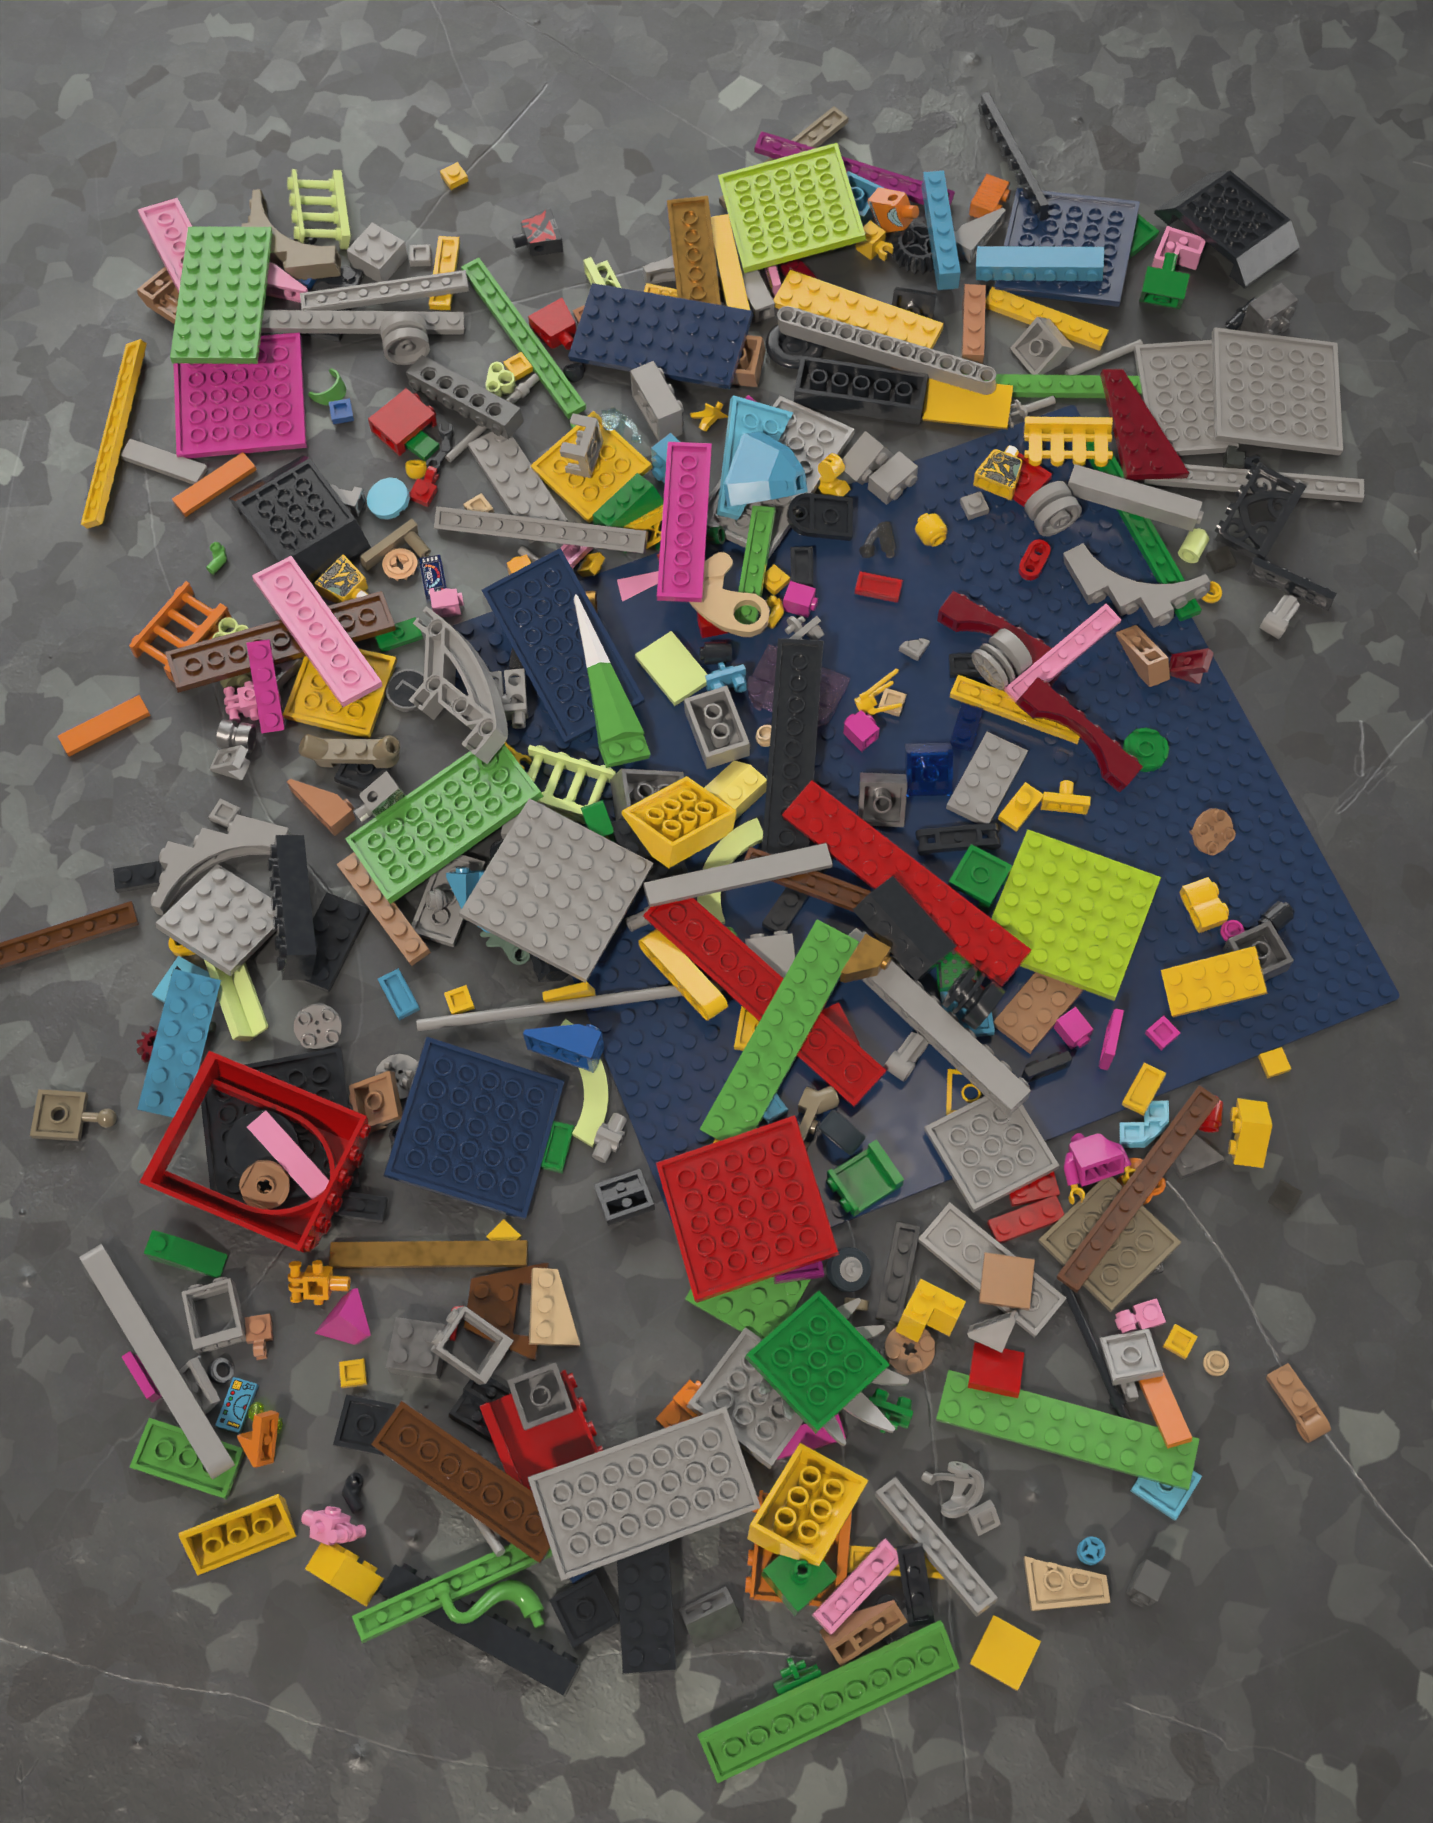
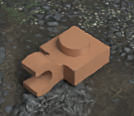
M270 1314L245 1317L246 1342L253 1344V1354L256 1360L267 1359L266 1341H273L272 1316Z

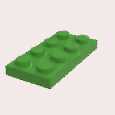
M149 1418L130 1468L227 1500L245 1452L241 1447L222 1442L235 1466L212 1480L181 1428Z

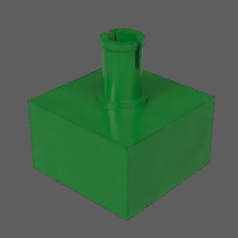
M1165 253L1162 269L1147 267L1139 302L1180 309L1185 298L1190 274L1174 271L1178 255L1175 253Z
M782 1555L778 1556L761 1573L764 1580L794 1616L800 1613L837 1579V1576L824 1560L820 1566H816L804 1560L799 1561Z

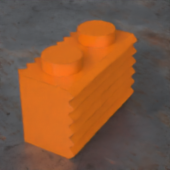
M986 173L971 201L969 215L974 216V218H980L1003 208V201L1007 202L1011 194V190H1009L1010 182Z

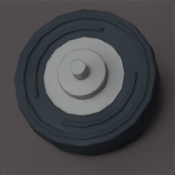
M844 1247L838 1249L840 1255L829 1258L827 1262L826 1272L829 1281L840 1291L854 1292L860 1290L867 1284L870 1278L871 1266L869 1259L858 1248Z

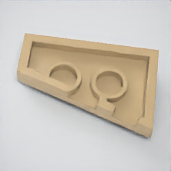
M532 1269L529 1345L580 1346L558 1269Z
M1026 1556L1023 1557L1031 1611L1110 1603L1106 1575L1044 1562Z

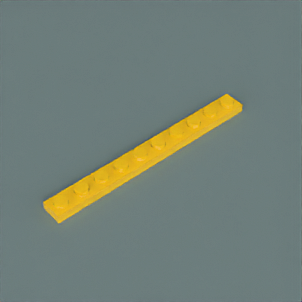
M141 339L128 343L125 346L81 525L87 529L102 525L105 519V511L114 482V474L119 462L120 450L123 446V438L127 429L138 378L141 373L142 361L145 357L147 343Z

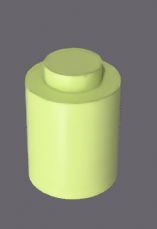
M1200 528L1193 529V532L1189 531L1178 551V555L1182 560L1188 563L1198 562L1209 542V536L1206 531Z

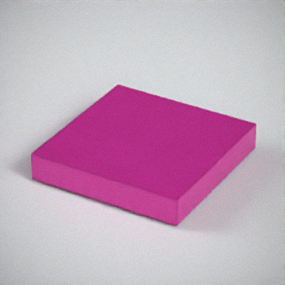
M1115 1009L1107 1024L1099 1069L1108 1070L1115 1056L1124 1010Z

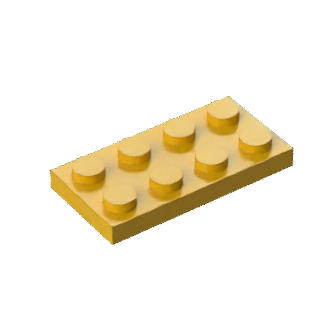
M1255 946L1161 970L1172 1017L1268 994Z

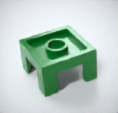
M971 844L949 880L948 886L957 893L960 891L979 901L978 909L988 914L994 904L997 893L1008 879L1012 865Z

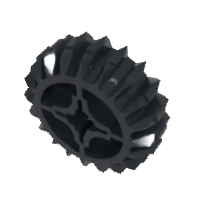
M915 221L913 225H909L905 230L895 232L891 242L894 247L892 256H894V262L898 263L899 268L905 267L906 272L913 270L914 274L920 271L923 275L925 270L931 273L934 265L932 252L930 253L931 246L928 227L924 221L921 224H917Z

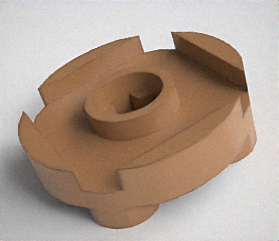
M269 1160L256 1161L246 1168L240 1179L239 1187L245 1203L260 1209H273L280 1206L286 1200L290 1190L289 1174L276 1162ZM265 1179L270 1181L271 1190L261 1191V1185L258 1182Z
M895 1327L888 1334L884 1345L885 1356L891 1368L903 1375L917 1374L925 1371L930 1366L935 1354V1341L930 1333L924 1329L917 1343L895 1332L897 1328ZM914 1344V1349L917 1352L906 1355L903 1345Z

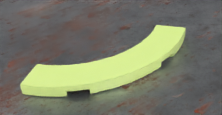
M758 818L740 825L725 836L709 855L703 870L732 864L749 847L761 843L763 830ZM721 892L697 897V901L722 924H725L721 908Z
M565 1019L561 1026L574 1024ZM601 1059L594 1073L578 1068L583 1080L584 1102L580 1119L572 1134L592 1148L595 1145L594 1139L602 1123H605L609 1102L607 1077Z

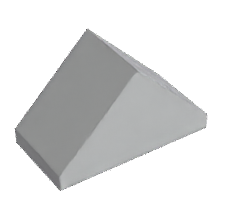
M1017 1310L970 1325L967 1332L968 1337L1002 1353L1016 1322Z

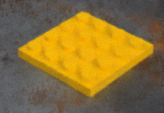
M592 411L587 417L598 419L603 443L591 478L566 473L565 466L568 463L578 465L579 463L578 460L565 458L560 454L563 442L576 444L577 431H585L586 427L576 425L531 465V468L589 524L593 521V514L636 473L643 477L652 469V464L595 411Z
M359 649L382 681V687L342 707L308 657L305 656L283 713L284 719L370 739L386 695L388 682L397 664L396 657Z

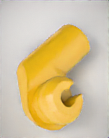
M772 595L767 599L766 603L771 611L768 627L774 629L784 614V608L781 599H777L776 596Z

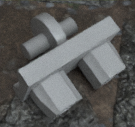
M790 616L787 619L789 626L785 629V632L787 634L795 632L789 639L803 640L802 637L806 634L810 640H818L824 635L818 625L821 622L818 616L813 618L804 627L801 625L805 622L803 616H800L798 619Z

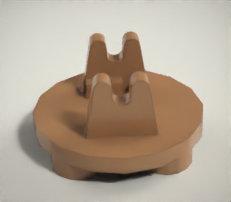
M1217 808L1204 811L1196 819L1193 829L1189 831L1193 837L1194 845L1199 851L1208 855H1216L1223 851L1229 842L1235 838V830L1233 829L1230 816L1224 810Z

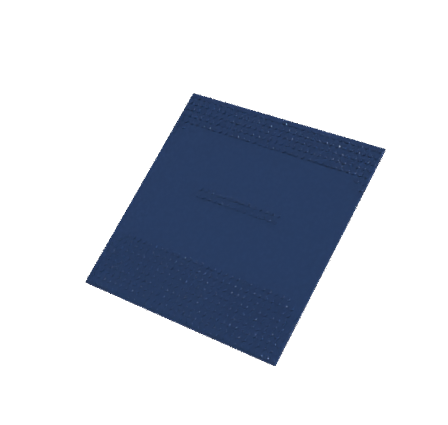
M1069 405L1039 417L1081 416L1074 405ZM1024 422L1014 425L1013 428L1008 427L1007 430L1002 429L912 461L918 466L917 481L913 486L906 487L898 499L890 501L887 505L868 489V482L863 485L858 482L849 484L851 490L843 497L853 498V538L851 541L806 537L796 533L790 527L767 560L766 571L775 564L790 577L791 581L790 547H812L813 588H816L815 597L818 598V603L815 611L811 610L809 617H804L805 622L801 625L804 627L813 618L818 616L821 620L818 625L824 633L818 639L824 641L814 782L858 815L860 772L906 774L907 792L904 827H872L948 885L949 880L967 850L931 853L926 856L918 855L917 847L919 846V841L916 840L915 832L920 829L977 824L946 809V806L986 732H989L1028 750V753L991 823L998 824L999 832L997 833V838L1000 839L1001 847L995 850H981L1007 862L1013 867L1026 832L1031 830L1161 877L1115 1001L1084 990L1065 1012L1066 1014L1076 1007L1093 1028L1090 1036L1091 1040L1081 1048L1076 1046L1071 1050L1054 1027L1031 1054L996 1027H994V1035L976 1037L982 1045L986 1044L992 1049L994 1056L1000 1062H1006L1012 1069L1011 1072L1017 1078H1022L1023 1070L1028 1063L1035 1060L1042 1062L1055 1052L1060 1051L1062 1054L1069 1051L1073 1059L1070 1067L1028 1083L1031 1092L1029 1098L1022 1104L1046 1142L1128 1109L1122 1106V1102L1144 1062L1166 1073V1077L1155 1097H1158L1255 1058L1259 1054L1280 1048L1394 1002L1400 995L1214 657H1212L1208 672L1203 673L1200 684L1170 676V680L1149 687L1139 677L1116 636V632L1137 625L1168 657L1170 663L1172 654L1208 648L1193 619L1189 618L1180 622L1174 612V618L1164 626L1158 625L1153 628L1141 607L1132 614L1120 616L1109 595L1099 603L1087 604L1065 566L1063 557L1064 552L1080 544H1084L1092 556L1104 567L1119 576L1136 582L1159 584L1117 509L1074 497L1082 507V512L1078 519L1068 528L1055 535L1042 536L1034 526V521L1025 512V507L1013 499L1010 501L973 485L976 470L993 450L997 449L1005 452L1008 446H1014L1022 455H1024L1025 450H1029V441H1024ZM1042 441V451H1050V441ZM1064 442V451H1072V442ZM1042 458V463L1039 466L1052 473V478L1047 484L1064 481L1068 486L1074 468L1072 459H1064L1063 465L1057 467L1051 464V459ZM1086 459L1083 467L1094 470L1090 461ZM981 491L989 507V513L968 520L960 504V498ZM802 512L799 514L798 518L804 517ZM925 513L939 515L947 526L948 532L945 541L936 547L924 545L915 532L918 518ZM725 539L723 544L712 545L711 543H706L705 561L719 552L728 554L733 561V565L725 574L723 589L738 592L746 548ZM1034 540L1046 541L1050 545L1051 550L1039 577L1035 580L1023 579L1018 570L1028 546ZM660 552L579 580L584 591H596L597 614L645 699L644 703L633 708L644 731L643 735L651 754L649 759L610 768L615 773L620 769L683 772L684 777H689L704 788L733 762L706 769L685 714L684 700L674 706L635 658L636 653L672 631L707 674H711L712 671L719 670L718 665H704V660H700L699 648L704 647V642H726V644H731L732 662H726L724 664L725 668L744 664L747 690L737 693L734 687L728 689L750 743V756L735 761L751 765L766 778L768 775L770 746L763 747L759 745L756 740V733L761 726L772 724L778 638L789 639L795 634V632L790 634L785 632V629L789 626L787 619L790 616L798 619L800 615L784 611L783 616L774 629L767 626L761 634L752 637H741L728 632L727 634L701 638L697 622V611L689 602L657 601L658 584L622 601L617 580L659 571L657 555ZM859 571L903 580L898 603L855 594ZM789 583L775 595L777 599H781L782 604ZM763 587L761 598L767 601L773 594ZM952 591L966 595L970 601L977 605H983L989 612L1005 618L1008 623L1015 627L1024 629L1027 634L1041 639L1051 648L1056 646L1107 604L1118 615L1121 622L1067 666L1053 684L1052 689L1059 695L1066 697L1070 705L1076 710L1082 711L1094 725L1101 727L1104 734L1111 740L1117 741L1122 749L1126 737L1132 731L1139 728H1150L1158 731L1159 735L1163 738L1165 737L1169 746L1168 757L1162 767L1151 772L1139 771L1132 781L1119 793L1102 778L1100 767L1094 754L1081 738L1078 744L950 698V692L956 678H950L949 654H972L976 649H980L982 644H989V639L992 637L980 632H955L937 621L939 609ZM493 611L453 625L452 627L478 652L490 672H502L505 694L504 670L522 669L523 666ZM806 634L802 637L803 640H810ZM919 638L930 641V645L919 661L899 651V647L905 641L919 640ZM456 669L455 687L468 696L465 684ZM898 669L899 672L886 683L893 681L894 684L888 689L907 694L900 717L885 712L872 715L876 725L880 728L879 737L861 752L843 734L844 721L851 714L859 712L854 702L855 698L866 692L893 670ZM525 671L528 718H526L525 728L521 729L513 728L512 720L507 721L508 738L505 742L522 755L529 756V745L535 747L539 745L554 753H566L571 758L577 760L586 759L597 766L605 765L599 749L597 729L565 744ZM966 677L993 687L983 677ZM707 685L689 697L707 692ZM883 692L874 697L877 702L874 708L879 707ZM520 761V764L528 774L531 765L526 761ZM543 762L534 781L541 793L545 791L554 769L553 765ZM563 769L553 794L555 798L563 800L567 797L576 772ZM584 776L575 799L576 804L581 806L588 805L598 779ZM1068 780L1074 783L1073 795L1090 796V806L1087 815L1041 810L1040 802L1017 832L998 820L999 814L1025 782L1044 794V792L1059 793L1060 782ZM606 782L599 801L603 800L612 823L616 821L611 783ZM766 792L735 820L733 830L755 818H758L763 830ZM1217 808L1224 810L1230 816L1233 829L1235 830V838L1229 842L1223 851L1216 855H1208L1199 851L1194 845L1193 837L1189 831L1193 829L1196 819L1204 811ZM576 822L586 828L585 824ZM982 834V839L988 838V835ZM929 838L928 843H935L934 838ZM722 839L686 858L684 861L688 873L703 870L709 855ZM810 839L809 847L815 846L816 843ZM762 842L752 848L762 851ZM748 850L741 856L739 855L733 863L744 861ZM836 859L833 861L832 867L825 873V875L871 892L875 890ZM1209 877L1211 882H1215L1218 887V898L1228 907L1229 916L1227 921H1239L1245 931L1258 926V920L1261 919L1260 916L1277 901L1287 902L1293 908L1294 912L1292 914L1294 919L1278 932V935L1294 962L1288 971L1265 981L1268 994L1172 1017L1161 970L1225 954L1223 947L1226 944V941L1220 934L1222 925L1198 933L1181 899L1179 892L1182 886ZM767 881L722 891L721 908L725 919V924L723 925L733 928L737 937L745 944V939H749L750 935L764 934V937L774 936L772 931L762 926V922L786 887ZM1002 885L997 893L989 913H985L990 918L993 916L1005 885ZM643 886L639 889L587 980L595 989L596 995L673 985L643 953L638 943V940L656 928L648 924L631 932L626 924L625 918L638 914L649 906ZM959 891L961 896L978 908L979 901ZM812 896L808 898L787 929L788 934H793L795 957L817 919L846 935H849L857 928L861 932H866L869 936L880 941L855 912ZM694 964L708 978V980H712L696 964ZM1019 966L1002 988L1006 992L992 1010L993 1021L1034 975V971ZM935 967L929 974L918 981L929 996H935L941 1003L940 996H938L937 969ZM906 970L907 975H908L912 980H914V978H913V977L909 974V972ZM572 976L575 984L583 982ZM985 977L981 985L986 987L992 981ZM839 979L823 1008L826 1009L839 1002L860 1042V1047L883 1068L892 1053L899 1050L910 1033H918L861 979L843 983ZM724 990L720 992L726 999L728 1008L708 1021L698 1013L684 996L585 1009L591 1025L599 1028L600 1032H602L605 1047L603 1055L670 1219L671 1215L656 1163L713 1144L715 1138L702 1132L700 1128L743 1052L741 1050H734L741 1005ZM1115 1009L1124 1010L1115 1056L1108 1070L1099 1069L1107 1024ZM1162 1016H1165L1180 1032V1035L1161 1051L1145 1032ZM928 1044L925 1051L916 1061L912 1073L904 1082L887 1071L855 1107L836 1092L839 1098L838 1107L817 1115L816 1120L819 1121V1126L832 1110H835L866 1137L852 1155H848L819 1130L818 1126L814 1135L809 1134L806 1141L810 1143L807 1153L831 1228L953 1179L924 1128L947 1116L948 1069L956 1068L931 1044ZM798 1056L777 1091L778 1096L788 1108V1112L772 1123L795 1115L800 1127L805 1114L798 1112V1104L805 1088L808 1086L818 1091L830 1086ZM952 1074L951 1110H959L970 1104L962 1098L961 1091L965 1085L972 1083L961 1074ZM967 1087L964 1090V1095L967 1099L973 1100L977 1098L978 1091L974 1087ZM762 1118L757 1128L768 1125L764 1118ZM877 1139L904 1178V1183L902 1187L853 1217L850 1211L847 1213L842 1208L839 1202L841 1197L836 1191L833 1193L826 1183V1179H828L826 1177L827 1171L831 1168L833 1170L860 1154L868 1148V1144Z

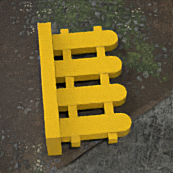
M1025 417L1024 441H1029V450H1025L1024 458H1029V464L1032 466H1039L1042 463V458L1051 459V464L1057 467L1063 465L1064 459H1072L1073 464L1084 466L1086 459H1094L1096 466L1104 467L1107 465L1108 459H1112L1113 456L1112 451H1108V442H1112V418ZM1042 441H1050V451H1042ZM1064 442H1072V451H1064ZM1086 442H1094V451H1086Z

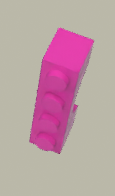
M271 641L247 642L261 733L285 730Z

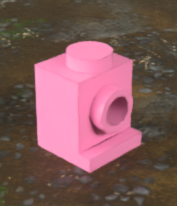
M434 588L429 589L433 612L441 618L461 615L460 606H464L462 593H457V589L446 588L437 592L434 591Z

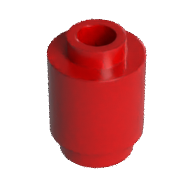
M1219 1100V1103L1199 1130L1209 1133L1219 1131V1127L1222 1125L1223 1101Z

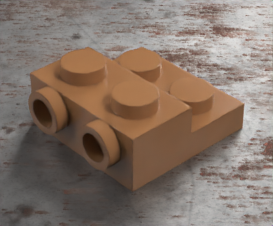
M389 1070L349 1085V1100L353 1106V1111L367 1116L368 1124L371 1125L370 1133L386 1128L388 1123L401 1119L402 1108L395 1072Z

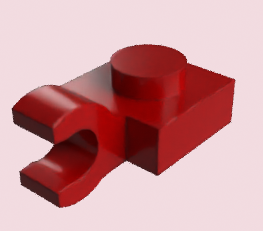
M429 466L424 480L417 478L409 493L411 501L429 507L438 491L437 486L434 485L439 478V474H436L437 468Z

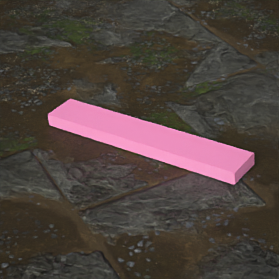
M1105 604L1006 686L1004 691L1016 703L1037 677L1047 682L1051 681L1117 626L1121 619Z

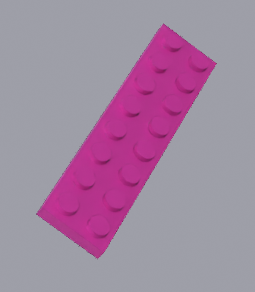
M668 442L657 601L702 602L712 443Z

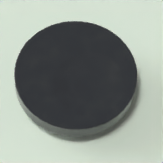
M263 1110L251 1112L241 1117L232 1126L226 1141L227 1157L233 1169L241 1176L247 1167L258 1160H269L280 1164L247 1128L264 1112ZM267 1111L299 1146L298 1136L293 1125L282 1115Z

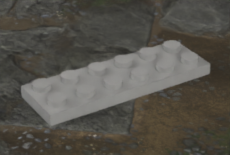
M490 432L468 443L469 450L511 515L568 522L538 474L531 468L529 460L513 436L507 439Z
M950 1202L918 1238L919 1243L979 1292L985 1252L1016 1257ZM1033 1272L1029 1311L997 1307L1004 1313L1017 1310L1016 1323L1035 1338L1067 1298L1037 1273Z

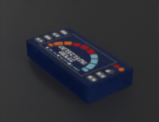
M440 555L419 558L426 600L431 599L429 589L434 588V591L437 592L447 588Z

